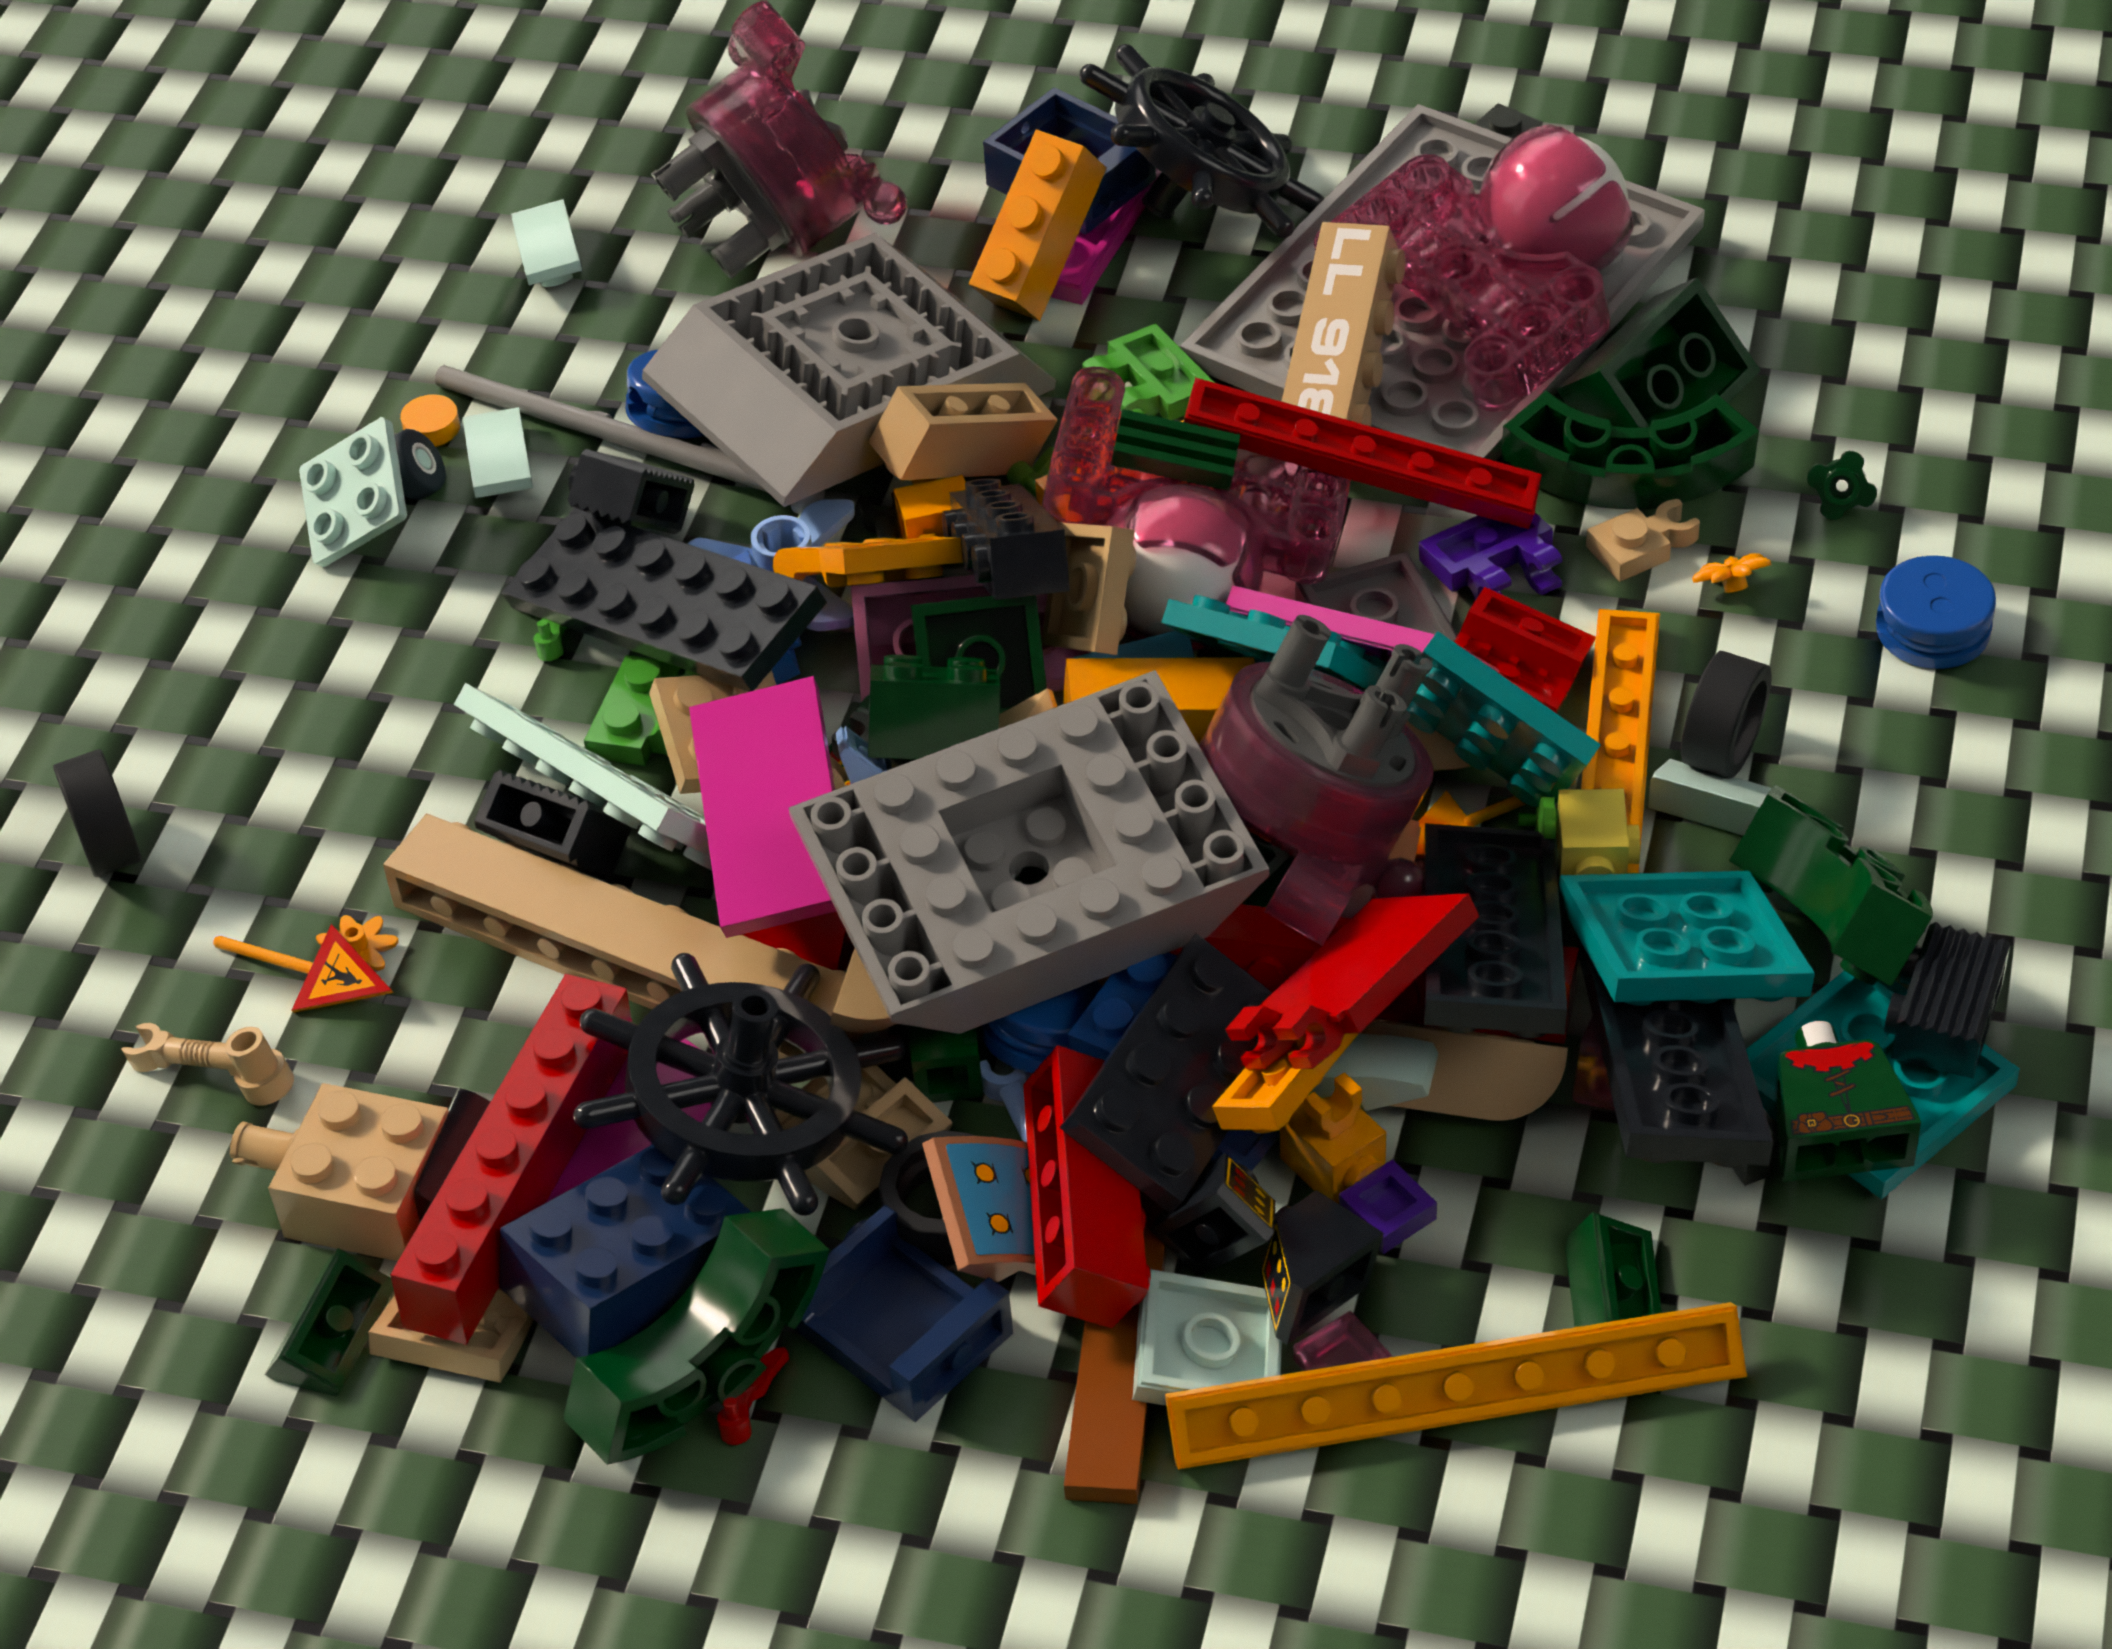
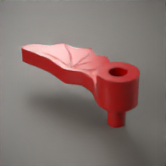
M785 1347L772 1349L766 1355H763L760 1361L767 1366L766 1370L737 1398L728 1397L723 1401L724 1408L717 1415L723 1442L730 1445H739L750 1439L752 1435L749 1415L750 1407L753 1401L765 1396L772 1379L789 1360L788 1350Z

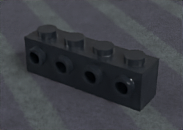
M977 479L966 482L964 491L949 492L951 510L942 511L943 536L961 538L962 560L966 571L971 570L976 583H982L995 600L1070 591L1065 529L1021 484L1001 486V480Z

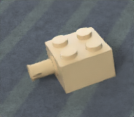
M322 1083L299 1129L294 1133L254 1126L248 1122H241L232 1136L230 1157L233 1158L232 1163L236 1165H249L276 1171L268 1189L284 1238L398 1261L420 1224L415 1202V1189L449 1111L447 1107Z

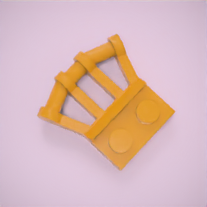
M934 533L922 534L919 538L911 539L874 538L866 539L863 543L834 542L826 543L820 547L783 548L775 553L773 570L775 573L803 581L806 576L822 574L825 583L829 587L943 576L942 564L963 562L961 538L939 537Z

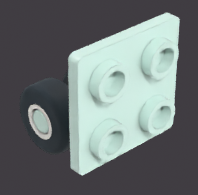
M380 417L300 467L299 473L313 563L326 567L404 521L407 517L404 495L413 500H421L443 487L446 472L442 457L435 445L424 434L413 429H405L394 435L393 423Z

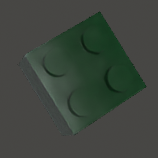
M1036 595L995 600L992 596L911 605L916 654L922 657L923 667L947 668V659L952 657H970L986 660L985 667L997 670L1001 685L999 714L1047 689Z
M885 655L884 665L871 664L868 757L919 759L999 729L1001 685L997 670L987 669L985 667L986 660L970 657L948 658L947 668L923 667L922 657L913 655Z

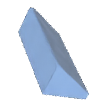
M841 726L835 733L839 756L851 784L893 769L889 758H869L868 742L847 726L844 728Z

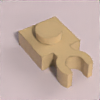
M1673 499L1662 503L1657 508L1656 514L1648 518L1638 508H1635L1588 528L1586 547L1621 582L1669 561L1671 547L1683 548L1694 544L1699 539L1700 521L1695 517L1686 522L1678 523L1681 521L1682 502L1679 499Z

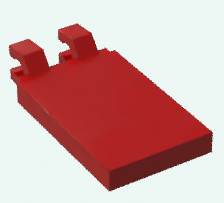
M1469 893L1371 899L1259 1006L1244 1007L1225 1029L1231 1041H1250L1258 1032V1043L1255 1049L1246 1051L1240 1058L1245 1068L1266 1069L1292 1048L1294 1040H1298L1306 1034V1041L1302 1049L1293 1051L1288 1059L1293 1069H1314L1340 1048L1345 1034L1361 1033L1480 917Z

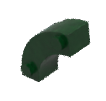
M1546 390L1503 425L1502 462L1542 474L1539 488L1568 500L1602 508L1626 510L1635 508L1652 509L1658 508L1662 503L1673 499H1679L1683 503L1700 498L1740 478L1755 465L1759 430L1717 393L1688 411L1664 419L1652 420L1650 427L1623 428L1611 426L1608 419L1595 417L1576 410L1558 400Z
M1774 784L1737 845L1729 862L1740 868L1739 871H1750L1763 892L1772 893L1775 890L1805 913L1827 936L1831 943V952L1842 958L1840 966L1844 971L1870 985H1875L1879 979L1892 986L1933 918L1931 904L1922 892L1912 889L1908 896L1900 888L1905 874L1878 851L1861 846L1858 852L1846 845L1849 839L1842 832L1845 827Z
M784 1208L725 1216L720 1234L706 1264L687 1291L666 1313L630 1339L604 1351L576 1358L563 1420L607 1465L650 1453L687 1435L683 1424L701 1414L717 1401L723 1406V1401L726 1398H737L766 1370L767 1366L760 1359L777 1339L785 1325L795 1330L800 1323L820 1282L830 1250Z

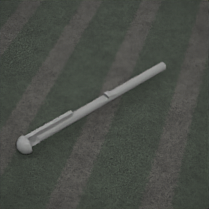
M446 365L440 366L436 372L435 383L438 387L506 409L519 407L522 414L767 492L717 446L703 442L699 447L671 437L653 434L637 426L615 420L610 414L601 411H587ZM825 490L790 504L792 511L801 514L808 505L823 500Z

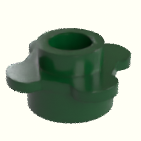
M1846 451L1841 455L1840 459L1833 460L1826 466L1815 464L1807 474L1809 486L1817 490L1822 501L1820 512L1827 519L1838 520L1843 516L1844 511L1857 505L1868 507L1876 500L1877 488L1874 484L1867 481L1866 474L1862 469L1864 458L1858 452ZM1839 480H1845L1848 483V488L1840 491L1837 489L1836 483Z

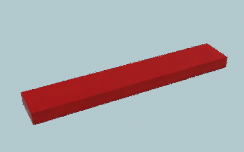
M1199 378L1194 380L1183 422L1239 434V449L1525 529L1530 527L1535 513L1542 474Z

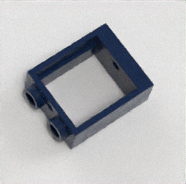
M1055 87L1027 106L1025 110L983 141L986 185L1006 195L1010 190L1035 130L1080 144L1088 149L1107 169L1079 231L1085 235L1155 181L1156 167L1135 147L1118 146L1112 142L1110 132L1116 124H1119L1117 117Z

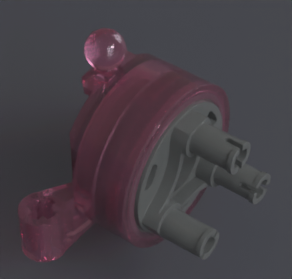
M760 1L748 7L734 22L731 28L732 36L728 44V55L732 62L739 67L685 108L689 123L695 132L688 139L690 145L660 169L651 173L661 190L673 202L703 178L705 184L674 208L671 207L667 211L674 223H680L691 214L687 220L677 227L687 239H690L695 232L724 210L729 213L737 210L747 218L748 223L711 251L715 262L730 279H733L766 251L770 250L773 252L782 244L792 254L801 257L863 208L867 216L877 224L891 225L902 218L907 207V197L903 189L893 182L884 181L880 178L878 168L874 162L867 164L859 154L844 153L848 149V138L844 129L840 125L823 120L815 111L810 91L801 89L797 92L795 90L792 77L805 50V42L768 1Z
M1298 615L1271 662L1248 665L1235 675L1198 745L1246 829L1295 857L1264 913L1323 946L1351 899L1353 889L1368 884L1373 887L1377 898L1422 896L1424 878L1421 869L1412 860L1402 857L1389 859V856L1433 780V765L1430 756L1419 738L1406 725L1411 715L1407 708L1425 676L1432 669L1433 664L1428 658H1422L1423 653L1418 649L1406 644H1398L1394 647L1391 653L1392 656L1376 685L1369 686L1363 692L1340 679L1313 669L1330 638L1331 632L1319 620L1307 615Z

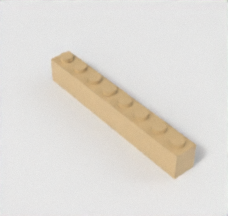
M428 813L424 815L383 864L394 907L561 974L574 975L627 988L629 1001L649 1009L655 1008L664 1000L682 992L671 970L673 958L680 953H689L696 958L709 984L746 982L783 990L797 967L802 964H812L820 972V981L808 1001L821 1008L831 1017L846 975L845 971L830 970L804 960L788 949L773 948L742 934L726 938L719 926L693 917L677 906L662 905L634 894L625 886L608 884L582 874L568 864L551 862L526 852L522 847L514 843H502L474 832L465 824L459 822L451 823ZM845 1031L852 1043L860 1041L865 1034ZM785 1040L778 1049V1059L804 1054L798 1047Z

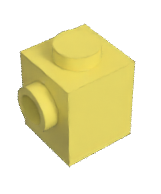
M1624 789L1558 790L1556 840L1559 882L1560 875L1627 874L1628 864H1639L1640 830L1639 825H1627Z

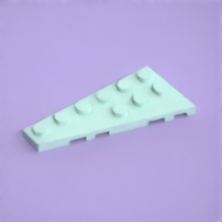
M467 683L464 684L454 705L475 717L470 726L472 730L503 745L502 748L530 764L536 765V770L566 786H569L573 779L568 790L600 807H603L605 801L608 800L603 812L632 828L637 829L638 826H641L638 834L669 851H673L674 847L682 850L684 845H687L683 855L712 870L704 815L633 775L629 776L610 765L611 762L564 738V735L512 705Z

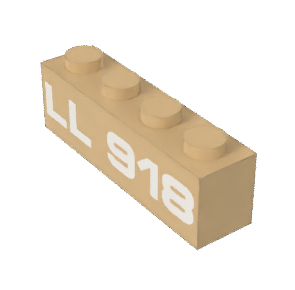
M1322 222L1282 402L1371 426L1372 414L1368 402L1371 388L1378 387L1382 378L1383 358L1380 352L1383 335H1390L1394 323V305L1391 297L1394 284H1401L1405 273V253L1403 249H1398L1390 226Z

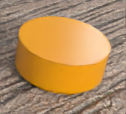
M431 394L417 397L408 402L400 414L403 430L413 429L421 432L435 447L451 441L460 430V420L456 404L446 396Z

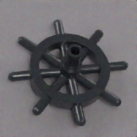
M1122 44L1115 51L1116 61L1131 77L1129 83L1124 82L1094 64H1086L1080 69L1079 78L1084 85L1116 102L1115 114L1119 124H1116L1110 132L1112 142L1118 146L1135 147L1152 165L1161 171L1150 190L1142 197L1144 206L1156 216L1163 219H1171L1175 214L1176 208L1189 191L1192 193V204L1199 210H1207L1215 204L1239 213L1257 214L1277 237L1287 238L1294 232L1295 225L1293 220L1275 202L1278 196L1308 213H1311L1325 199L1320 193L1290 177V166L1286 156L1292 148L1290 137L1286 134L1271 133L1251 111L1227 93L1215 87V81L1210 74L1201 73L1193 76L1172 68L1151 67L1136 49L1129 44Z
M680 953L673 958L671 970L682 992L673 995L653 1008L639 1025L595 1008L586 1010L580 1017L579 1023L584 1033L626 1049L629 1053L625 1075V1093L580 1103L574 1110V1121L582 1129H593L634 1120L646 1139L660 1152L676 1162L661 1188V1196L669 1205L677 1206L684 1203L703 1174L709 1177L737 1182L778 1180L793 1211L798 1215L808 1216L815 1212L819 1200L805 1170L812 1168L830 1156L840 1146L845 1137L890 1154H900L908 1146V1136L903 1129L856 1111L861 1089V1069L902 1059L907 1052L906 1041L900 1035L890 1034L852 1043L847 1033L841 1027L830 1024L831 1016L808 1001L820 981V972L812 964L807 963L797 967L783 990L746 982L709 984L696 958L689 953ZM703 1032L714 1055L680 1041ZM784 1040L804 1052V1054L778 1059V1049ZM659 1062L692 1075L695 1078L661 1085L656 1066ZM825 1077L830 1095L828 1099H825L790 1084ZM705 1103L711 1104L702 1122L695 1120L681 1110ZM773 1108L806 1121L783 1130ZM733 1123H749L754 1134H739L728 1131Z

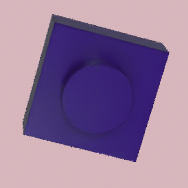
M1393 1159L1339 1194V1204L1384 1233L1379 1248L1382 1254H1385L1437 1219V1201Z

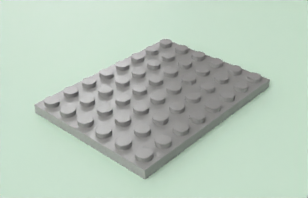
M1417 104L1294 229L1292 235L1285 238L1179 347L1207 375L1253 394L1281 401L1322 222L1390 226L1398 249H1403L1405 253V273L1402 283L1394 284L1391 297L1394 305V323L1390 335H1383L1380 347L1383 358V373L1379 386L1371 388L1368 402L1372 414L1371 427L1497 461L1502 455L1503 425L1546 390L1553 396L1558 392L1556 389L1583 364L1704 227L1705 209L1625 180L1628 194L1626 221L1618 239L1609 251L1594 263L1570 272H1547L1532 268L1516 259L1504 247L1495 232L1490 212L1491 190L1499 169L1506 159L1525 143Z

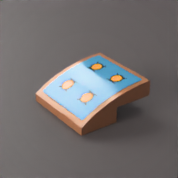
M986 1136L934 1137L922 1143L958 1271L984 1279L990 1277L995 1282H999L1018 1271L1036 1276L1027 1142Z

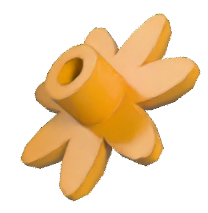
M1751 553L1743 556L1741 559L1730 556L1724 560V564L1715 562L1702 566L1700 571L1693 576L1692 580L1693 583L1711 580V583L1722 581L1724 592L1733 593L1748 588L1746 576L1753 574L1752 570L1772 564L1771 560L1765 558L1760 553Z
M342 916L339 931L373 970H383L385 968V961L379 952H385L396 947L399 943L398 937L387 934L378 935L383 927L381 916L371 918L364 925L356 923L351 916ZM321 933L316 936V941L320 946L327 933Z

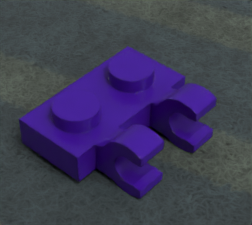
M1536 512L1529 529L1477 515L1418 542L1419 561L1452 593L1468 586L1475 600L1484 587L1502 594L1501 590L1512 586L1511 578L1503 569L1519 563L1527 582L1536 593L1544 595L1562 586V580L1551 570V567L1562 563L1561 554L1553 546V528Z

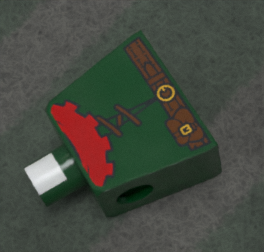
M1825 1021L1810 1022L1799 1028L1794 1036L1797 1048L1786 1049L1779 1054L1775 1083L1780 1172L1783 1182L1914 1166L1921 1120L1879 1043L1870 1039L1839 1043L1834 1026Z

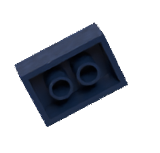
M652 1144L501 1227L499 1288L575 1358L595 1354L630 1339L666 1313L687 1291L706 1264L720 1234L724 1217L751 1213L752 1211L716 1180L703 1174L684 1203L677 1206L666 1203L661 1196V1188L676 1162L668 1158Z

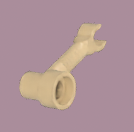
M143 1023L137 1025L136 1029L146 1045L141 1048H121L132 1068L138 1072H149L157 1068H167L172 1064L228 1070L230 1075L234 1076L245 1099L250 1104L257 1106L268 1105L280 1100L290 1091L294 1083V1074L280 1051L271 1049L262 1031L257 1027L241 1028L234 1032L227 1039L226 1043L176 1038L168 1031H161L156 1024Z

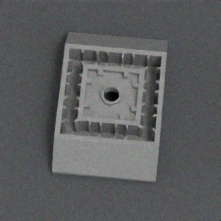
M876 233L694 304L648 362L642 373V379L783 507L885 463L868 441L897 386L1026 383L1037 397L1054 390L1056 386V379L918 264Z
M1156 670L788 808L789 816L891 1022L956 1034L969 1031L1107 977L1156 955H1163L1181 948L1195 933L1203 939L1208 937L1269 876L1268 865ZM1027 866L1038 867L1047 873V876L1042 881L1032 885L1022 884L1012 878V875L1017 870Z

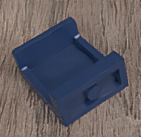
M885 1205L868 1220H861L848 1231L843 1242L828 1254L815 1294L795 1331L911 1420L917 1422L1013 1334L1009 1291L990 1277H987L979 1286L973 1289L918 1247L902 1240L897 1230L896 1219L898 1218V1213Z

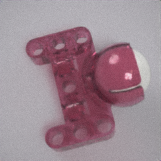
M1553 124L1528 129L1511 139L1493 157L1484 174L1480 194H1475L1472 181L1448 165L1444 158L1434 154H1423L1408 160L1330 221L1333 223L1390 226L1398 249H1403L1405 253V273L1401 284L1474 339L1465 350L1464 362L1474 402L1479 408L1489 412H1501L1517 405L1603 336L1609 329L1611 319L1604 283L1599 271L1610 265L1620 255L1633 232V216L1628 203L1627 188L1616 162L1597 144ZM1320 231L1316 234V237L1314 239L1315 251Z
M1087 367L1075 374L1050 462L1042 507L1058 523L1114 526L1135 530L1133 545L1136 550V564L1133 574L1127 581L1124 602L1127 612V628L1125 633L1137 640L1176 631L1161 623L1168 599L1192 605L1194 596L1200 595L1226 603L1232 585L1261 592L1263 571L1285 576L1289 580L1300 584L1319 583L1326 578L1330 571L1342 530L1351 484L1350 479L1239 448L1237 449L1235 469L1229 491L1112 466L1110 464L1121 417L1125 384L1119 375L1104 367ZM1190 638L1193 650L1206 648Z

